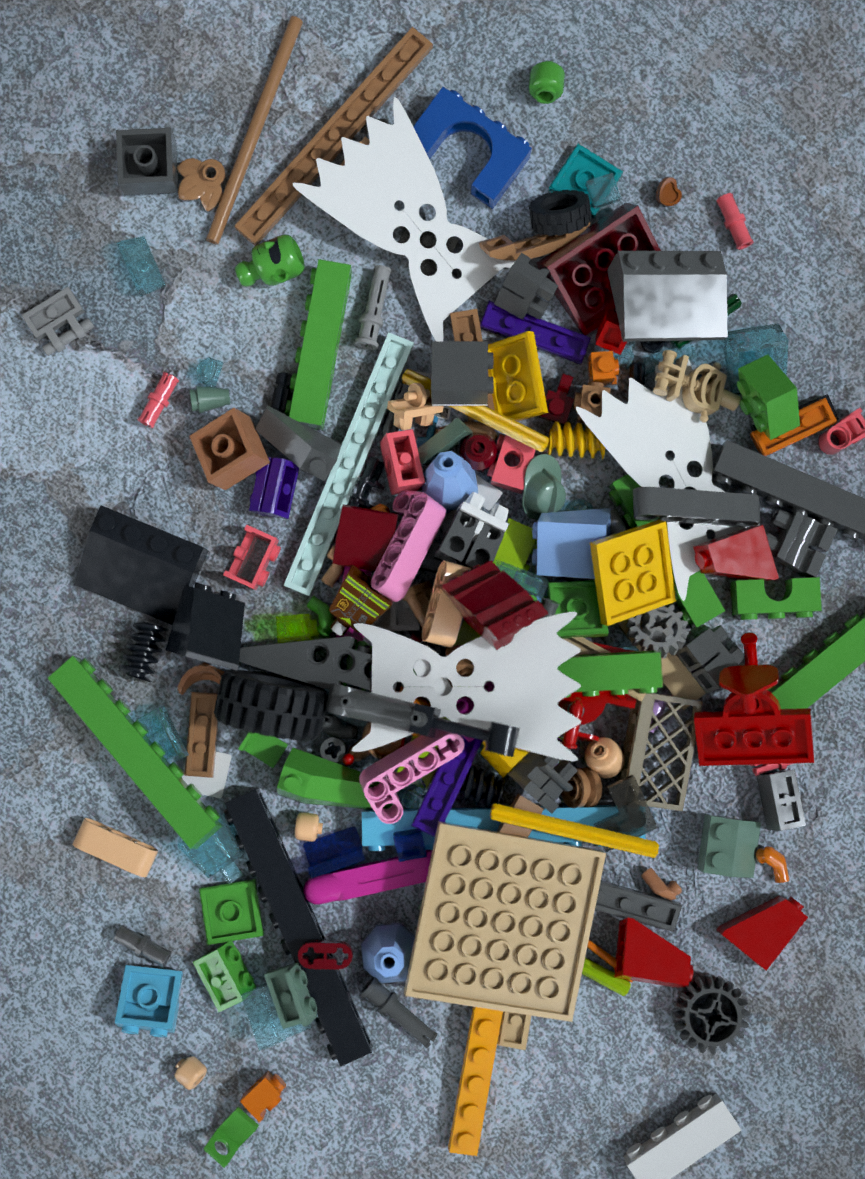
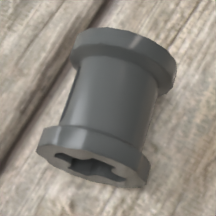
M335 737L326 739L320 747L322 758L335 763L340 761L347 752L345 742ZM330 742H333L335 746L340 745L341 750L337 752V757H334L332 753L327 754L326 749L330 747Z

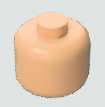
M300 812L297 815L295 839L313 842L317 839L318 834H322L323 823H319V816L317 814Z
M190 1056L186 1059L182 1058L176 1065L175 1079L187 1090L194 1089L205 1077L207 1068L195 1056Z

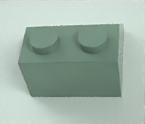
M705 813L697 869L703 873L754 878L761 822Z

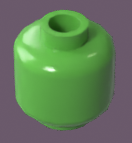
M543 61L533 66L529 79V93L531 96L543 104H549L559 99L564 91L565 73L563 68L553 61Z

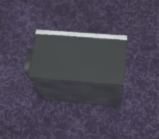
M432 341V406H488V394H493V377H488V369H493V352H488V341Z

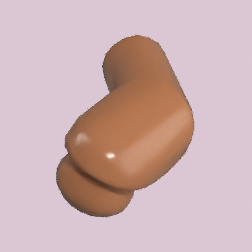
M649 868L641 875L642 879L655 894L667 900L677 899L676 896L682 892L676 881H670L666 885L652 868Z

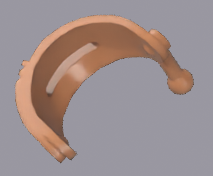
M203 662L189 669L183 675L178 684L177 691L183 695L192 684L201 680L215 681L220 685L221 676L224 671Z

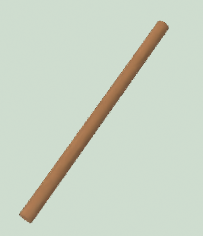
M291 16L207 234L206 240L210 243L218 245L302 27L303 21L298 17Z

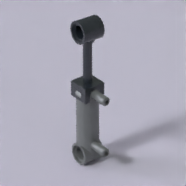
M333 683L330 685L324 709L325 712L432 738L435 737L437 729L486 741L485 751L510 757L514 756L520 730L517 727L492 721L490 728L487 730L439 718L441 709Z

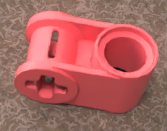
M861 407L820 435L818 445L824 453L833 455L865 437V419L861 414L863 411ZM831 434L838 438V446L831 442Z

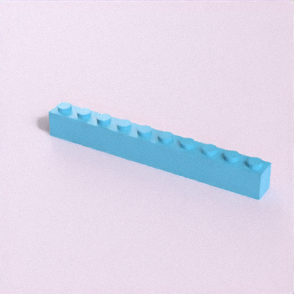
M595 805L593 807L581 808L558 806L552 814L543 806H540L544 809L542 815L646 839L645 806ZM492 807L451 808L445 820V823L495 832L501 824L500 821L490 818ZM373 809L362 810V846H368L369 851H384L385 846L397 845V850H413V845H425V850H433L435 837L411 826L419 809H403L401 819L393 824L383 823ZM533 829L528 836L529 838L552 842H565V844L582 847V842H584ZM593 844V846L605 847V846Z

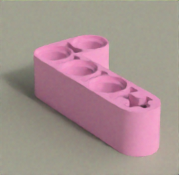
M404 490L396 496L392 504L393 511L403 518L373 574L371 586L393 602L400 601L406 595L446 516L445 507L424 492Z
M436 729L434 738L421 735L361 772L359 781L364 795L383 823H396L403 815V808L396 792L462 753L464 749L462 736ZM429 752L426 757L419 758L421 753ZM404 766L402 771L394 772L397 767ZM375 781H379V782H380V783H379L377 786H375V787H369V785H370L372 782H375ZM393 803L390 808H383L386 804Z

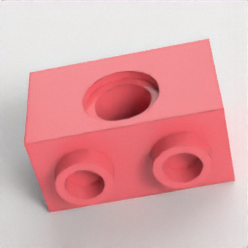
M413 429L386 433L380 441V448L391 495L399 494L404 490L418 491L425 483Z
M500 434L496 445L497 451H500L498 460L494 461L489 467L487 476L492 477L491 485L522 494L526 468L534 457L535 449L507 435ZM509 454L516 455L519 459V464L515 467L508 466L504 461L505 456Z

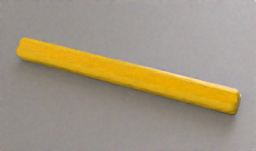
M406 369L402 375V383L408 386L413 383H421L425 389H429L431 397V379L412 369ZM449 406L539 452H543L548 446L549 438L486 406Z
M496 803L493 804L490 812V818L495 821L655 858L659 850V844L656 841Z

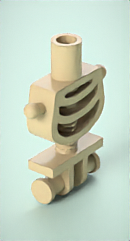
M672 350L663 351V360L658 364V369L661 372L655 376L657 384L653 388L654 394L659 396L667 395L666 400L671 402L679 397L682 386V397L685 407L689 411L701 414L700 421L703 423L708 421L707 415H711L719 410V406L732 411L737 409L741 397L724 389L727 376L719 371L721 369L720 363L715 362L713 366L702 364L686 376L684 374L689 356L683 355L673 364L677 353ZM701 374L702 377H700L699 380H696L697 375Z

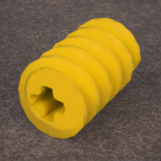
M555 421L549 430L548 455H551L553 448H556L559 457L562 456L564 449H567L569 457H572L575 450H578L580 458H583L587 450L590 452L591 459L595 458L597 451H600L601 457L604 459L606 448L588 426L583 431L582 424L577 422L572 430L570 422H566L563 429H561L560 423Z

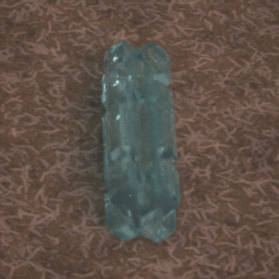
M692 343L682 345L681 349L677 347L669 349L677 353L673 364L683 355L689 356L688 360L696 357L695 348ZM663 352L656 354L655 358L652 355L642 360L647 374L655 372V366L663 360Z

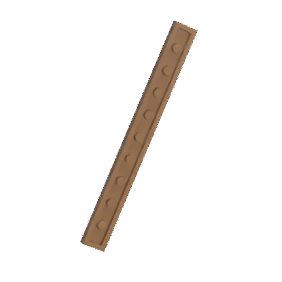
M412 27L236 223L235 229L254 246L258 245L302 196L295 189L293 183L312 185L319 177L316 159L320 158L332 162L343 150L341 138L353 139L367 123L366 117H372L433 49V43Z

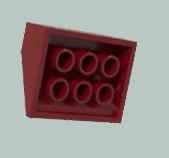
M624 203L588 227L576 239L548 254L536 263L540 270H550L546 278L559 285L554 295L583 335H588L600 326L607 309L616 312L607 272L618 251H661L638 205Z

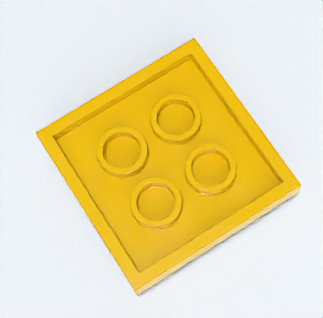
M657 520L590 542L601 624L609 626L676 602L666 521Z

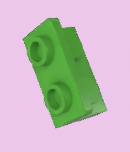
M233 941L226 942L219 948L193 961L218 1012L246 1000L257 991L254 979L247 970L241 954Z

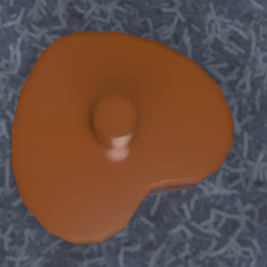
M673 177L663 178L657 187L656 201L666 206L678 204L682 198V193L677 188L676 179Z

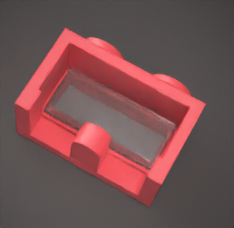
M246 524L244 530L247 533L241 546H237L233 556L235 559L229 572L225 570L223 576L253 590H257L258 586L263 587L270 573L266 571L270 560L276 561L281 547L277 545L279 540L276 537Z

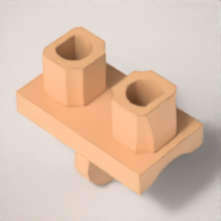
M421 383L411 384L408 392L404 393L403 399L388 401L387 409L394 413V426L401 430L411 429L413 417H415V423L420 426L433 425L434 414L443 412L444 406H432L430 391L425 389Z

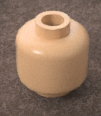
M600 737L599 742H590L585 750L587 766L602 778H612L618 775L624 767L625 756L623 751L610 738Z

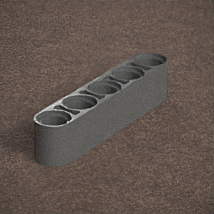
M639 487L633 489V516L636 520H663L675 523L751 527L761 524L759 496L755 494L661 487Z

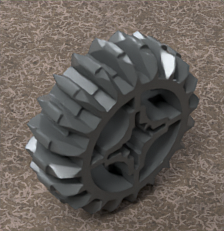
M706 975L705 983L699 977H695L696 986L693 987L689 983V986H686L689 990L686 994L683 991H678L677 994L683 999L682 1002H673L674 1007L680 1009V1011L672 1013V1017L679 1020L674 1024V1027L677 1031L682 1030L679 1036L683 1041L688 1040L690 1048L693 1049L698 1045L700 1053H704L708 1047L709 1052L715 1055L717 1046H719L722 1052H727L726 1043L729 1042L733 1047H736L737 1043L733 1038L736 1035L739 1038H744L740 1027H749V1024L742 1020V1018L750 1016L748 1010L742 1009L748 1002L745 998H740L742 991L739 988L733 990L734 984L731 981H727L724 984V979L721 976H717L714 983L711 975ZM711 993L708 994L705 1002L701 1004L694 1003L700 996ZM721 994L729 999L732 1016L727 1015L721 1010ZM714 1010L719 1015L710 1016L708 1019L703 1013H711ZM690 1013L701 1019V1034L696 1033L692 1029L689 1020ZM718 1026H727L722 1032L713 1035Z

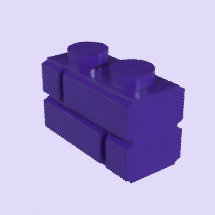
M268 457L270 463L256 471L255 485L250 496L249 511L267 517L289 519L299 467L286 459Z

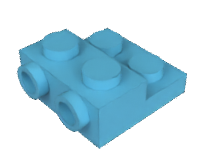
M126 965L115 1018V1024L118 1027H122L121 1032L139 1034V1029L150 1030L151 1036L166 1038L168 1032L175 1033L183 972Z

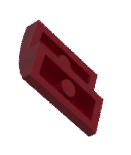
M343 504L332 564L347 567L354 565L358 569L375 572L395 534L398 514Z

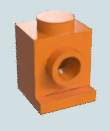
M613 351L591 352L587 360L589 382H600L604 386L617 385L619 362L613 356Z
M268 1070L243 1093L240 1102L260 1123L266 1114L265 1109L267 1108L271 1111L282 1100L280 1095L282 1090L286 1088V1084L278 1074L272 1075Z

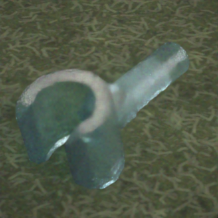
M629 341L621 355L618 354L616 357L618 361L620 358L628 360L626 370L630 368L633 362V350L637 341Z

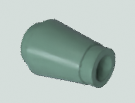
M196 386V389L189 390L192 412L199 411L200 414L230 405L228 388Z

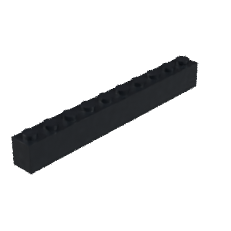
M257 788L226 802L227 809L223 811L229 825L234 824L238 834L235 835V839L241 851L245 850L248 855L249 861H246L251 876H257L261 885L258 887L259 895L264 903H269L272 910L269 913L270 920L275 929L280 928L284 937L281 939L286 955L291 954L296 963L299 962V949L305 942L311 940L326 941V938L311 904L305 899L300 879L260 789ZM309 947L308 951L303 953V955L309 958V962H314L315 957L324 956V953H315L314 948ZM332 953L327 955V957H334ZM299 962L301 970L307 976V989L310 997L316 1002L318 1017L315 1018L317 1027L321 1034L326 1033L330 1042L327 1044V1049L332 1060H338L340 1067L372 1053L373 1045L340 970L308 969Z

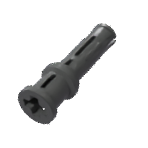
M372 977L359 994L361 998L366 997L378 1008L377 1011L380 1014L385 1015L387 1013L422 1043L425 1048L431 1045L430 1041L434 1042L438 1034L397 1000V994L394 991H388L378 982L377 978Z

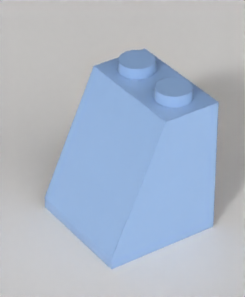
M611 509L541 513L538 522L533 523V539H537V549H533L532 565L537 566V575L595 579L590 542L610 536Z

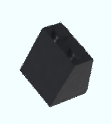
M195 583L194 587L184 585L165 650L237 671L245 603L235 600L237 595L221 590L219 595L211 593L212 587L204 584Z

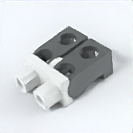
M472 492L465 502L457 508L433 556L442 561L445 560L455 564L461 563L462 566L471 569L475 565L483 564L490 560L494 561L504 533L509 525L506 523L509 510L499 504H495L490 514L481 510L485 498L476 492Z

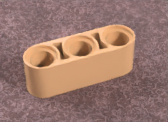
M445 560L440 564L422 629L423 641L448 648L453 647L463 616L439 585L449 581L453 576L461 575V572L465 570H471V568Z
M84 818L72 844L74 847L140 877H147L158 853V850L153 846L89 818Z

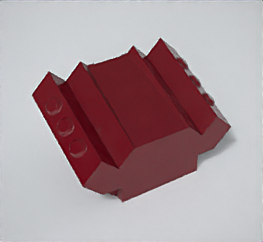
M492 560L475 565L471 570H465L461 572V575L453 576L449 581L439 585L457 607L466 623L496 650L510 644L514 635L522 628L549 614L538 600H534L526 589L505 571H500Z

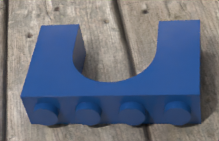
M442 87L413 127L429 160L442 142L454 133L472 132L485 140L490 148L491 158L472 183L471 195L493 209L530 159L532 148L529 147V143L520 136L515 137L509 133L504 124L497 120L492 121L486 117L481 108L476 105L471 106L463 101V97L455 90L449 91Z

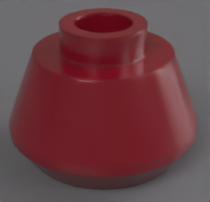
M472 433L462 441L459 454L460 457L470 464L473 470H484L494 463L497 456V446L490 436L484 433Z

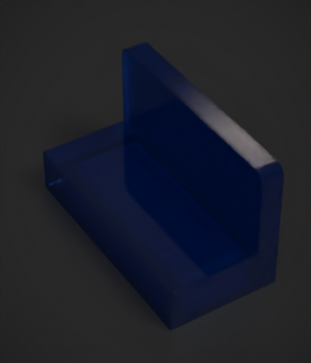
M356 826L303 844L309 863L308 871L311 879L366 859Z

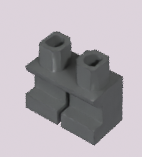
M521 253L510 268L494 304L522 320L527 313L540 320L546 312L549 303L537 296L550 302L559 285L546 278L550 270H538L529 264L531 258Z
M721 625L713 629L709 628L698 634L684 645L682 649H678L676 653L689 672L697 669L691 675L706 694L720 688L719 675L722 669L730 666H739L745 657L736 646L729 650L724 647L721 642L728 636Z
M529 752L508 775L552 814L559 806L555 802L558 796L563 791H571L573 789L568 781L578 770L567 760L542 754L538 756L534 752Z

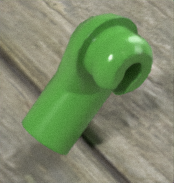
M313 596L306 607L318 614L319 626L317 631L319 634L329 636L333 632L330 625L336 618L330 613L329 605Z

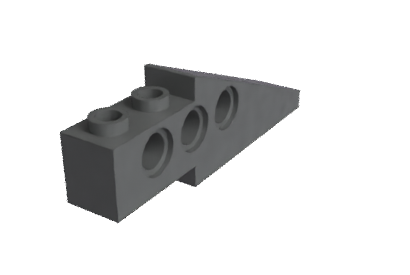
M350 636L240 648L239 662L328 690L331 683L342 686L344 683H348L372 691V678L368 675V668L372 665V649L358 645L357 650H355L358 640ZM324 647L327 651V656L322 662H318L316 660V652ZM351 655L353 665L350 669L344 670L342 668V660L344 657ZM399 681L393 685L394 691L398 693L402 684Z

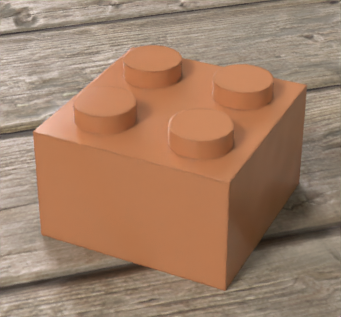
M232 408L189 436L208 483L223 490L229 489L270 463L251 417L236 408Z

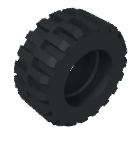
M231 669L226 670L221 676L214 715L218 722L247 732L281 739L313 741L321 735L328 694L325 689L302 681L254 671H236Z

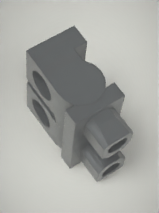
M775 511L770 524L781 529L778 537L769 533L766 534L774 562H778L804 578L817 577L826 557L821 552L829 550L838 529L830 525L821 524L799 512Z

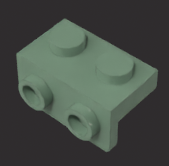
M299 962L267 971L264 976L282 1029L302 1024L303 1027L310 1025L317 1017V1006L315 1000L310 997L307 989V976L301 970Z

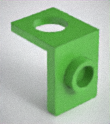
M248 732L238 749L248 752L271 768H274L288 744L276 737Z
M237 1107L217 1128L203 1150L225 1168L238 1148L257 1130L259 1125ZM220 1141L226 1145L227 1155H221L217 1152L215 1142Z

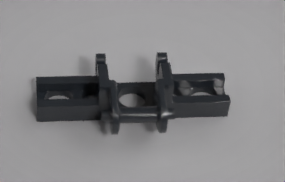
M371 456L363 477L358 478L360 484L356 493L351 494L354 498L350 506L366 509L373 507L369 504L367 498L372 487L381 490L385 488L378 482L384 468V462Z

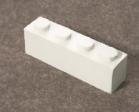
M717 1093L713 1096L707 1095L697 1103L698 1106L690 1112H681L674 1118V1123L666 1128L660 1127L650 1135L651 1138L643 1144L637 1143L627 1150V1155L623 1158L635 1179H671L741 1131V1128Z

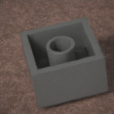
M171 127L116 130L118 185L123 194L178 193L177 140Z

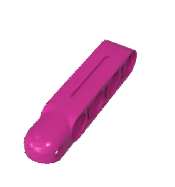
M424 850L314 875L306 881L303 887V894L309 903L320 905L424 883L427 880L433 850Z

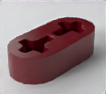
M311 940L305 942L298 952L300 964L308 969L340 970L348 967L353 958L351 946L344 941ZM309 947H313L315 953H324V956H317L314 962H309V958L304 956L303 953H306ZM338 948H343V953L348 954V957H344L343 962L340 963L337 962V957H327L328 953H336Z

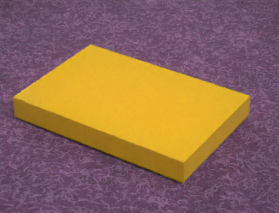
M527 331L488 344V352H493V369H488L489 377H493L492 398L495 411L517 422L548 413L534 332Z

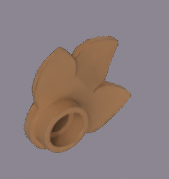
M189 158L181 162L177 166V170L185 178L179 185V199L190 201L200 198L206 211L213 210L223 195L220 185L225 179L223 165L215 159H207L202 162L195 158ZM209 168L216 170L215 177H207L206 172Z

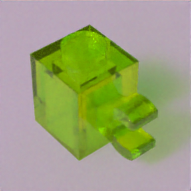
M310 614L276 616L278 644L313 640V636H318L317 620H312Z

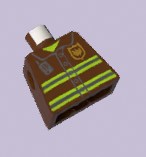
M354 565L349 569L329 609L330 613L336 616L330 628L340 636H344L350 627L360 633L354 627V624L363 623L371 625L393 604V601L373 589L371 586L372 578Z

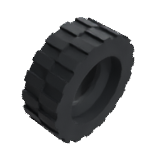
M553 191L535 198L534 201L530 202L531 205H529L532 230L534 229V232L541 235L559 236L570 234L588 226V223L592 220L590 199L588 194H585L583 191Z

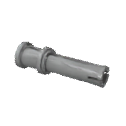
M383 265L374 266L366 310L359 318V323L361 324L358 338H355L354 344L362 349L377 350L379 346L377 343L378 333L384 323L381 313L392 271L389 267Z

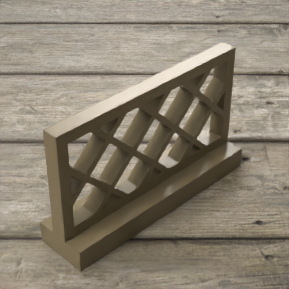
M646 693L642 702L636 700L635 709H630L623 747L625 764L618 774L615 800L625 805L634 806L635 804L683 811L696 742L694 713L701 712L702 701L656 693ZM655 700L664 701L669 709L658 719L653 713ZM670 702L678 703V704H676V705L673 707ZM684 705L693 706L692 716L683 723L676 711ZM673 715L680 726L667 734L661 723ZM657 726L664 738L652 746L648 740V735ZM681 731H684L688 737L687 743L678 750L671 739ZM668 742L674 754L665 761H662L656 750ZM653 754L659 765L647 774L643 768L644 759ZM678 758L682 763V771L673 777L666 766ZM663 770L670 781L657 789L651 778ZM648 782L654 793L646 799L637 798L639 787ZM671 786H674L678 792L676 804L666 802L661 795Z

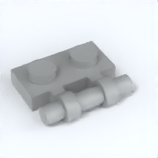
M66 287L21 315L38 341L46 336L50 339L49 343L42 346L48 356L56 351L60 353L66 349L65 345L77 338H84L87 336L86 332L94 328L89 318L81 323L76 319L85 311L69 287ZM69 323L72 328L58 336L55 330Z

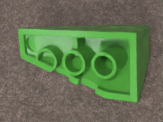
M292 747L277 785L278 795L303 804L373 809L359 781L360 771ZM379 781L372 782V783L369 785V787H375V786H377L380 782H379ZM393 803L386 804L383 808H390Z

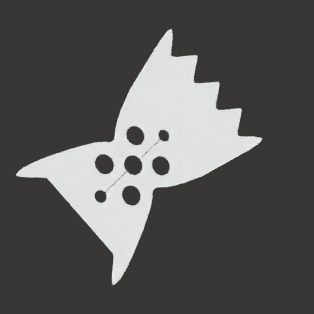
M394 97L393 125L367 116L369 145L342 137L345 165L341 166L317 158L316 162L321 186L316 187L303 183H293V186L308 200L358 236L387 251L404 255L408 258L410 277L426 323L435 341H443V320L502 268H511L515 261L490 257L479 245L480 242L489 239L466 227L448 222L446 204L436 172L400 101ZM398 200L404 203L402 211H397L394 207V203ZM424 204H430L435 208L436 215L431 221H425L419 215V208ZM398 226L406 227L410 232V238L405 243H398L393 238V231ZM425 231H430L436 236L437 241L432 248H424L420 243V235ZM452 236L459 237L463 242V249L459 253H451L447 249V240ZM425 259H432L437 264V272L432 276H426L421 271L420 265ZM453 269L461 270L462 276L459 279L453 278Z
M689 359L684 374L686 376L692 371ZM658 365L655 366V376L661 372L658 369ZM629 378L627 404L603 390L601 417L583 408L576 407L577 413L625 472L641 487H660V477L662 475H669L674 480L675 489H685L690 486L696 490L725 492L712 483L713 461L707 423L700 421L701 414L689 411L685 407L682 397V386L679 397L670 402L666 400L667 395H656L633 378ZM668 450L673 451L675 455L672 461L665 457V453ZM693 460L699 462L702 466V474L696 478L690 476L687 472V465ZM667 522L672 568L677 590L682 601L686 598L690 575L700 571L695 562L693 546L710 541L706 536V532L709 529L715 532L714 539L746 527L694 524L691 529L685 530L680 527L679 523Z
M567 612L538 619L531 625L522 628L514 635L510 644L498 650L493 648L483 637H479L460 646L446 657H441L431 648L394 632L368 624H354V627L372 643V693L412 703L418 697H426L430 701V707L441 709L439 718L447 717L454 722L487 730L490 728L491 721L517 727L520 730L515 748L562 760H578L569 749L557 741L561 734L581 724V720L557 705L561 699L581 687V684L557 669L560 664L581 651L580 648L557 635V632L577 615L576 612ZM425 659L430 663L431 670L427 676L418 677L415 675L413 666L417 660ZM462 659H469L474 664V672L468 677L460 676L456 670L458 662ZM440 678H447L452 683V691L446 696H441L435 691V683ZM398 681L403 683L404 686L403 690L399 693L393 689L394 683ZM487 681H492L495 686L491 692L485 691L484 687H460L484 686V683ZM463 696L470 697L474 702V709L466 715L459 713L456 708L458 699ZM371 723V732L358 742L352 751L362 752L371 750L413 733Z

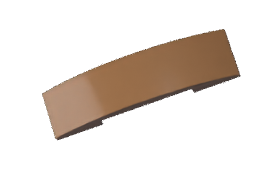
M590 222L588 226L570 234L559 236L538 234L516 242H512L505 235H501L480 242L479 245L492 258L516 261L520 254L523 253L533 259L552 253L567 245L582 234L590 226Z

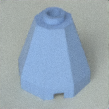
M452 451L439 453L423 472L425 483L421 486L422 492L445 507L446 513H450V510H457L472 492L478 493L475 470L462 457Z
M401 923L376 925L361 943L363 969L377 978L381 984L405 981L407 979L415 935ZM386 957H392L394 960H392V959L387 960V959H385V958H386Z

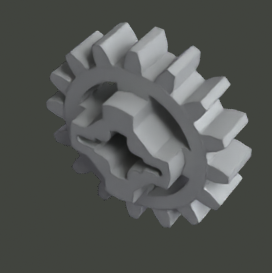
M673 604L668 608L662 606L629 618L626 627L629 628L627 637H634L631 645L633 647L640 645V651L661 650V657L665 659L668 652L674 656L678 649H682L689 634V631L686 630L688 622L680 620L683 615L682 612H673L675 607Z

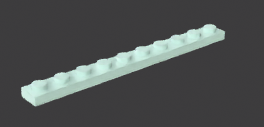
M388 332L342 443L338 459L329 474L284 583L285 587L311 596L327 553L337 533L343 504H349L351 494L356 487L358 478L361 475L387 412L388 401H391L413 349L414 342Z

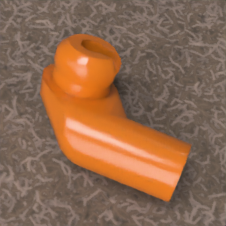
M768 846L759 848L756 851V858L759 863H767L773 867L775 883L790 881L784 855Z

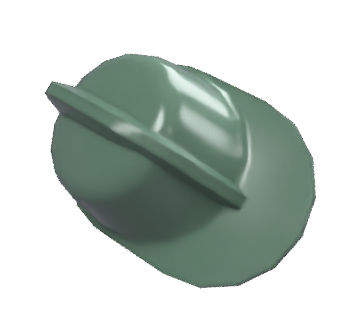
M540 454L531 459L525 472L522 507L524 513L534 520H539L541 513L558 512L566 500V492L561 484V468L558 461L548 454Z

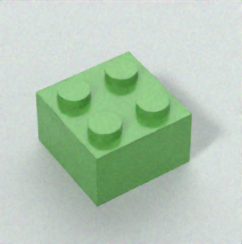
M768 354L738 368L740 381L737 382V386L742 397L739 404L743 413L753 418L755 427L759 432H764L772 440L800 426L797 387Z

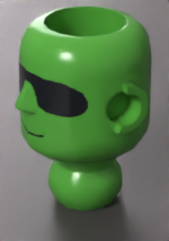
M283 234L252 248V261L239 262L235 266V272L242 286L250 287L258 279H261L268 286H275L299 276L304 271L305 264L300 248L294 238Z

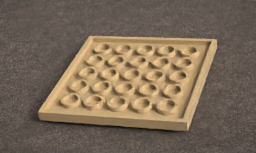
M438 821L404 988L405 996L572 1022L606 852Z

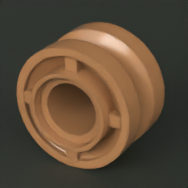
M589 767L576 768L578 771L568 781L573 789L571 791H563L561 797L564 803L571 808L593 807L598 804L602 795L600 776Z

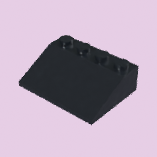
M100 505L88 534L74 585L173 625L184 585L194 587L209 550Z

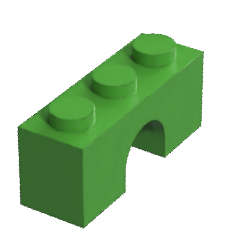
M820 577L785 580V595L780 601L772 600L767 596L764 588V579L736 580L730 583L732 615H740L741 620H757V615L768 614V619H784L786 613H796V618H812L813 612L822 611Z

